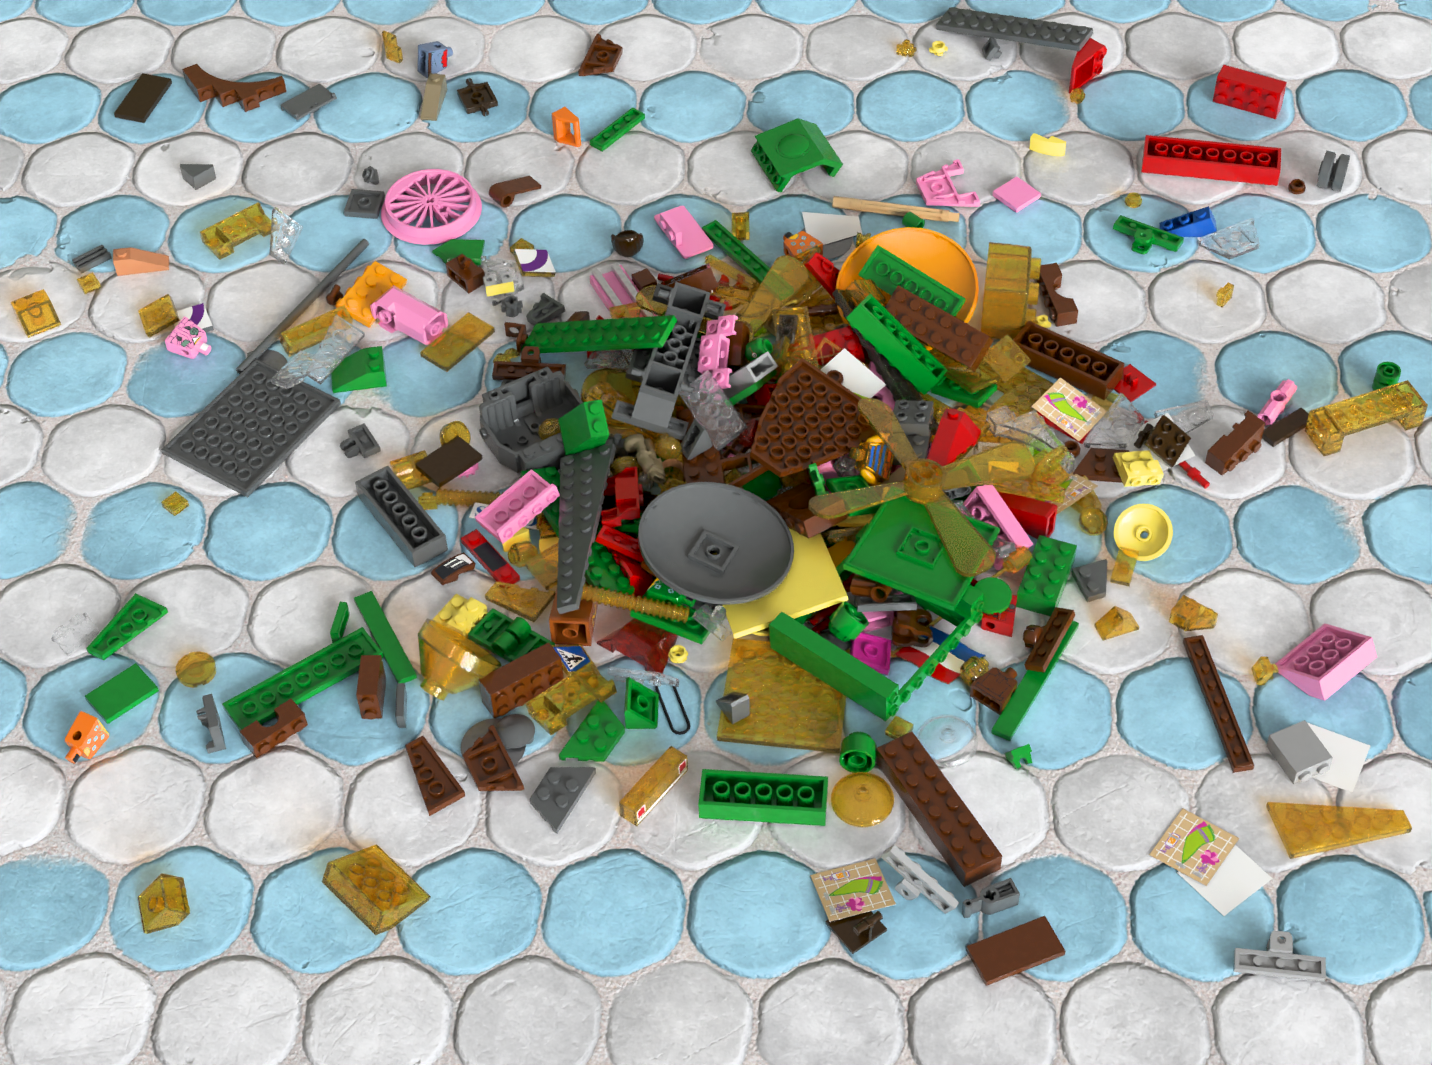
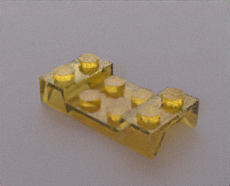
M258 202L200 231L202 242L221 260L234 253L233 247L258 234L265 237L277 231L278 226L276 219L270 220Z
M591 661L525 704L529 715L550 735H553L568 725L566 721L568 717L596 699L600 703L617 693L614 681L612 679L607 681Z

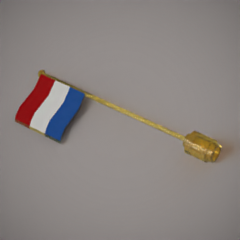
M1025 546L1017 547L1003 558L1004 568L992 577L997 578L1005 571L1016 574L1030 563V560L1033 558L1031 552ZM939 616L926 626L933 632L931 645L928 647H898L894 651L891 650V657L897 656L920 668L949 636V634L932 627L943 618ZM918 635L922 640L928 638L926 635ZM959 641L958 646L954 650H950L944 662L936 666L931 677L940 682L950 684L969 670L976 662L978 663L986 657V655L968 648Z

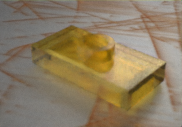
M1125 547L1119 548L1110 579L1111 583L1130 587L1139 556L1138 550Z

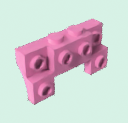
M735 315L719 316L718 320L707 321L706 335L701 336L697 365L698 372L702 373L700 391L705 394H714L718 390L731 387L728 382L729 373H732V370L727 368L730 339L726 338V336L736 335L734 325L738 317Z

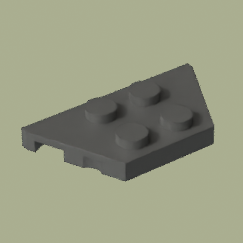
M550 767L532 794L530 804L535 810L540 812L541 817L545 821L547 820L555 833L558 834L596 774V768Z

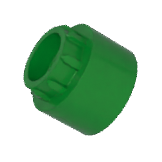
M843 601L830 615L828 628L834 636L846 642L850 639L855 640L869 625V622L862 612H857L854 605Z
M853 732L843 739L839 762L845 770L852 773H866L874 768L877 745L871 736L864 732Z

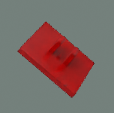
M1129 364L1124 368L1123 377L1113 390L1131 403L1155 387L1156 383Z

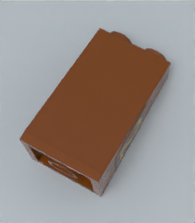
M586 580L583 586L579 609L559 614L556 590L549 616L551 641L555 644L591 646L598 599Z

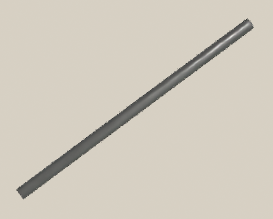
M362 239L236 368L237 373L241 374L252 362L258 359L369 246V242L366 239Z

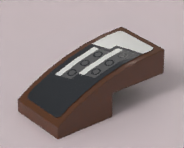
M463 552L438 565L431 571V575L442 585L457 581L459 574L474 570L476 563Z

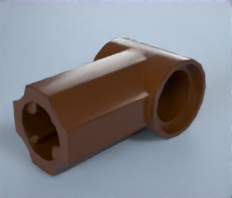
M853 577L850 586L852 595L870 597L876 602H884L893 589L874 580Z

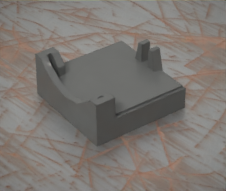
M204 695L202 697L204 707L196 712L198 720H201L202 725L209 729L212 741L206 745L209 754L226 749L213 695Z

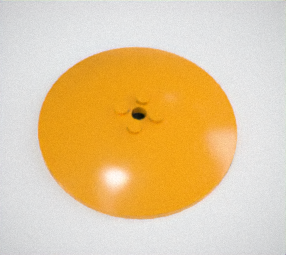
M906 227L891 229L874 235L860 244L847 257L839 272L836 282V303L843 323L849 326L850 324L846 317L869 294L884 307L891 297L858 275L877 245L964 297L966 301L955 316L959 320L968 323L978 301L979 285L977 272L966 251L949 237L929 229ZM852 292H853V293H861L862 295H860V294H856V295L850 294V295L847 296V293H852ZM856 329L859 340L866 345H872L869 341H866L862 337L861 333ZM920 342L928 351L933 350V348Z

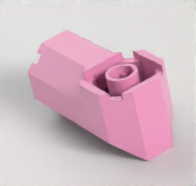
M394 285L370 305L372 316L374 319L378 318L380 320L378 324L383 329L391 333L399 330L425 345L434 346L443 338V328L448 326L446 313Z

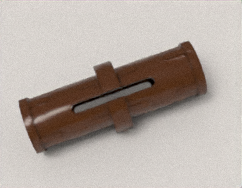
M820 303L816 306H804L803 308L805 318L818 316L823 318L827 315H839L837 303L826 305Z

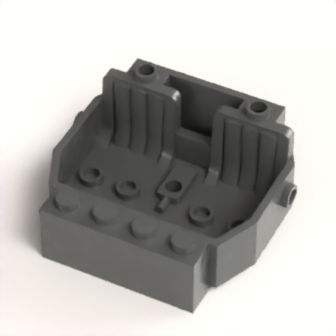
M545 367L482 394L483 403L479 405L481 426L479 432L499 463L517 473L547 467L560 469L561 458L567 455H565L558 419L583 403L577 390L573 389L564 380V375L561 371L552 373L549 367Z

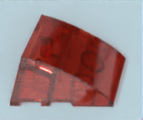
M634 618L616 631L597 641V644L612 653L617 650L644 665L646 672L662 679L663 671L668 663V653L675 645L678 635Z

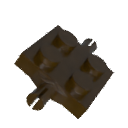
M471 78L469 80L466 79L468 86L457 90V95L466 113L470 114L481 111L483 116H488L489 111L487 109L498 106V101L488 82L474 84Z

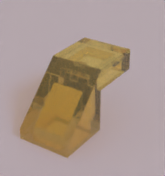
M382 31L386 58L396 63L402 62L401 47L397 45L396 35Z

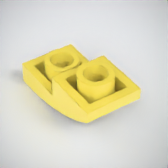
M1035 133L1031 135L1030 150L1052 156L1065 155L1066 141L1054 136L1047 139Z

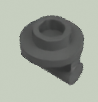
M371 166L365 168L362 174L364 182H373L375 185L379 184L377 169Z

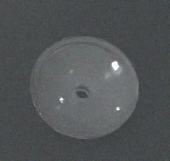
M951 714L936 715L927 719L919 727L916 735L930 757L940 767H957L965 764L975 755L978 747V736L974 727L967 720Z

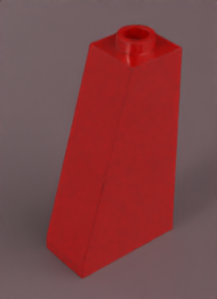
M996 489L1026 534L1038 539L1039 535L1050 537L1055 529L1057 505Z

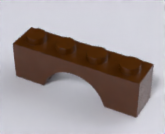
M1051 263L1037 266L1034 281L1039 286L1040 295L1044 297V304L1049 309L1050 319L1054 321L1056 327L1076 324L1078 309L1073 298L1063 297L1055 291L1061 287L1062 273L1058 264Z

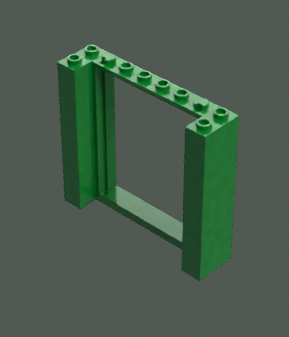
M868 523L856 534V543L869 525ZM848 556L836 567L842 583L853 573L843 569V564ZM969 584L955 611L915 597L918 604L955 625L956 628L900 690L898 684L804 626L803 624L814 612L795 619L781 612L769 624L770 648L886 722L890 716H895L903 702L906 703L910 699L911 693L921 687L924 679L933 674L936 666L944 662L950 650H954L958 646L960 639L969 634L971 627L981 621L983 617L982 607L984 605L983 592Z

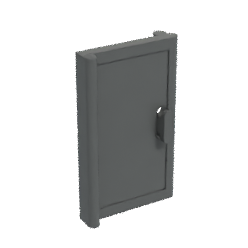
M319 83L282 103L280 106L282 111L285 110L293 118L299 120L334 101L337 97L335 93H331Z

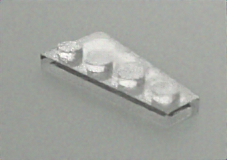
M336 314L324 340L320 344L318 352L315 353L306 371V376L321 385L365 337V333Z

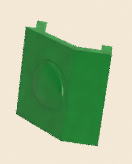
M799 118L755 135L757 142L751 149L759 165L778 192H782L791 178L798 173L823 165L828 175L835 177L843 165L817 124Z

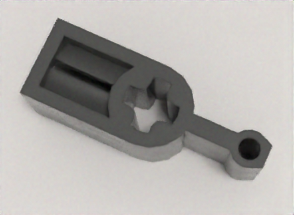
M1012 878L983 888L980 892V897L972 900L966 899L962 906L963 917L969 918L972 914L980 911L991 915L1018 905L1020 893Z

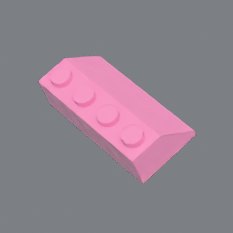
M992 484L977 486L957 510L958 513L1000 528L997 538L987 553V557L996 570H1000L1022 557L1033 545Z

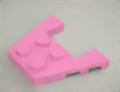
M959 159L954 160L953 164L949 166L947 164L942 166V169L936 172L931 171L916 178V185L926 206H980V200L975 191L958 194L949 177L963 174L964 168Z

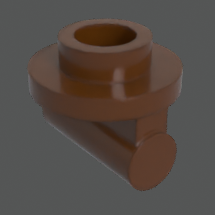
M335 284L331 292L326 296L328 304L336 305L338 299L344 297L340 292L341 287Z

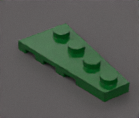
M135 593L86 648L87 652L99 659L105 660L168 613L167 608Z

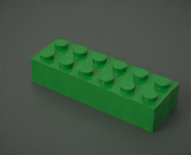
M871 294L846 317L850 326L857 329L862 337L869 341L879 354L886 357L888 363L896 367L900 371L901 376L913 384L917 392L925 395L948 371Z
M702 769L698 803L699 818L825 826L828 777Z

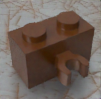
M460 254L446 263L448 277L468 294L484 285L483 277L485 273L483 269L475 265L465 255Z

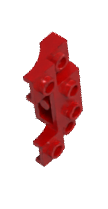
M637 466L625 467L617 475L607 478L608 485L603 495L613 496L616 494V507L601 511L602 527L605 524L614 528L622 526V519L633 520L640 518V506H644L642 484H638Z

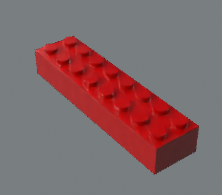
M1151 135L1145 136L1141 170L1143 173L1278 185L1281 171V148Z

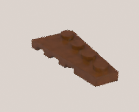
M424 736L405 745L429 816L465 797V791Z

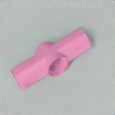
M1289 379L1283 380L1278 388L1271 393L1270 399L1258 414V418L1265 422V426L1272 425L1278 415L1284 412L1286 404L1297 390L1294 381Z

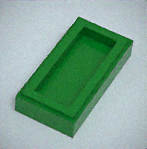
M340 601L330 631L332 643L343 638L350 616L347 602Z

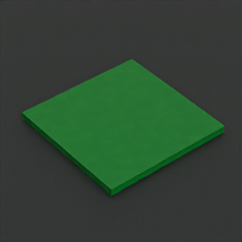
M891 488L844 562L843 569L955 611L997 538L1000 528Z

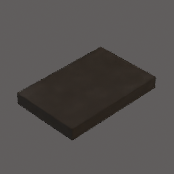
M456 436L415 463V468L441 488L483 458L482 454L461 437Z

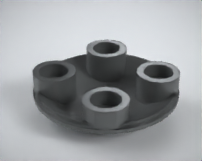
M521 714L507 715L499 720L495 726L505 749L523 747L526 744H531L534 740L535 726L527 716Z

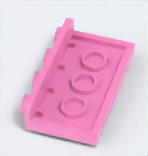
M531 469L476 515L475 519L476 522L503 544L508 539H511L522 527L526 526L536 515L540 514L550 503L554 502L560 494L554 484L550 485Z

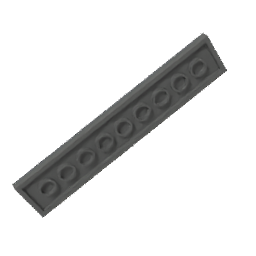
M950 7L936 23L937 30L1080 51L1093 35V28L1034 20L1025 17H1014L1012 15H1000L998 13H986L984 11H972L970 9L965 10L956 7Z

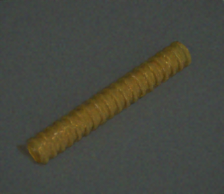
M439 488L436 491L437 505L443 504L444 506L447 504L452 506L454 504L461 507L464 505L467 507L472 505L473 507L475 502L490 505L501 494L500 492L494 493L493 491L482 493V491L477 492L476 490H473V492L467 490L465 492V490L459 491L456 489L453 491V489H450L448 491L447 489L442 490Z
M585 583L583 586L581 600L586 599V602L591 600L592 603L598 602L600 605L604 603V606L609 604L610 607L616 606L617 609L622 607V610L626 608L628 611L634 610L635 613L640 611V614L647 613L646 615L648 616L653 614V617L657 615L659 618L665 617L666 620L671 618V621L675 619L677 622L683 621L684 624L688 620L689 606L685 608L683 605L677 606L676 603L672 605L671 602H668L667 604L665 601L659 602V599L654 601L653 598L647 599L645 596L641 598V595L636 597L635 594L629 595L628 592L626 594H623L622 591L618 593L617 590L610 591V588L605 590L604 587H592V584L587 586Z

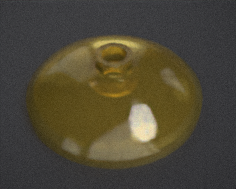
M856 772L846 775L835 784L831 794V805L835 814L843 822L856 827H871L883 822L890 815L894 805V794L890 785L881 777L872 773Z

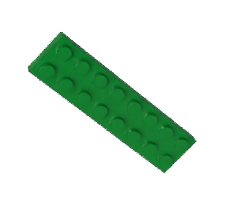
M361 627L222 703L223 708L239 731L256 720L262 725L276 717L274 709L289 699H292L298 705L358 672L361 655H381L383 658V652L365 629Z

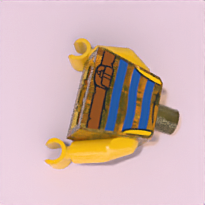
M878 434L870 437L866 442L860 443L858 448L852 447L849 452L850 458L856 459L855 469L860 471V475L875 493V488L881 484L878 481H888L890 477L896 445L887 444L889 435Z

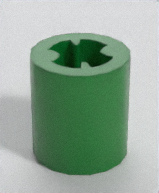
M908 212L903 217L902 225L905 227L923 228L925 221L914 213Z

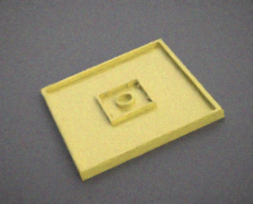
M789 529L794 543V556L790 571L784 581L774 591L757 600L741 604L722 605L735 639L768 628L769 624L781 612L795 619L842 603L843 601H848L847 593L821 533L808 539Z

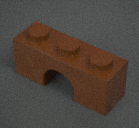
M292 699L274 709L278 721L275 725L264 727L256 720L239 731L244 745L256 758L267 753L279 743H283L287 738L296 732H300L308 725L305 713Z

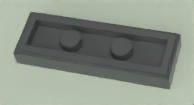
M910 594L889 595L884 602H876L872 598L855 596L854 598L857 612L917 610L915 597Z

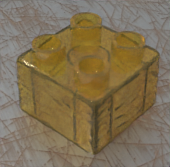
M989 242L981 332L990 336L991 339H1014L1028 321L1035 323L1036 309L1027 308V305L1038 304L1039 283L1030 282V279L1039 280L1041 258L1031 257L1032 248L1030 246Z

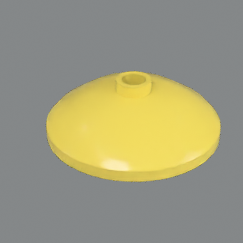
M1137 504L1127 508L1120 514L1114 526V539L1119 550L1127 557L1137 561H1149L1161 556L1168 549L1173 537V528L1169 517L1162 509L1151 504ZM1146 532L1148 533V536L1146 538H1142L1141 534Z

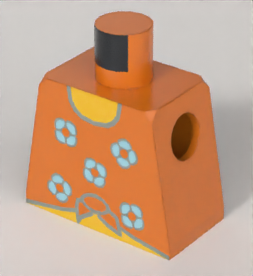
M800 231L795 235L787 232L783 236L784 254L796 270L804 267V264L814 253L818 252L823 256V243L805 231Z
M83 711L79 712L65 737V742L70 747L69 752L65 756L69 762L76 764L80 756L91 759L110 736L98 718Z

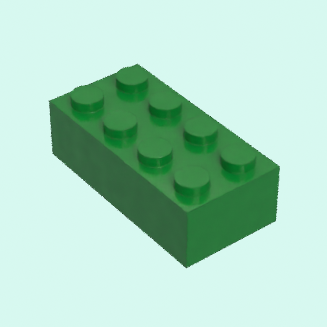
M1039 535L1017 592L1016 607L1051 617L1055 607H1058L1074 564L1077 545Z

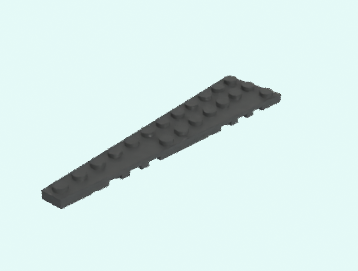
M614 443L561 458L557 610L559 614L579 609L583 586L586 580L584 575L589 567L588 558L592 554L591 545L595 541L602 504L605 498L603 494L604 490L607 489V477L610 476L611 472L609 468L610 464H613L616 451Z

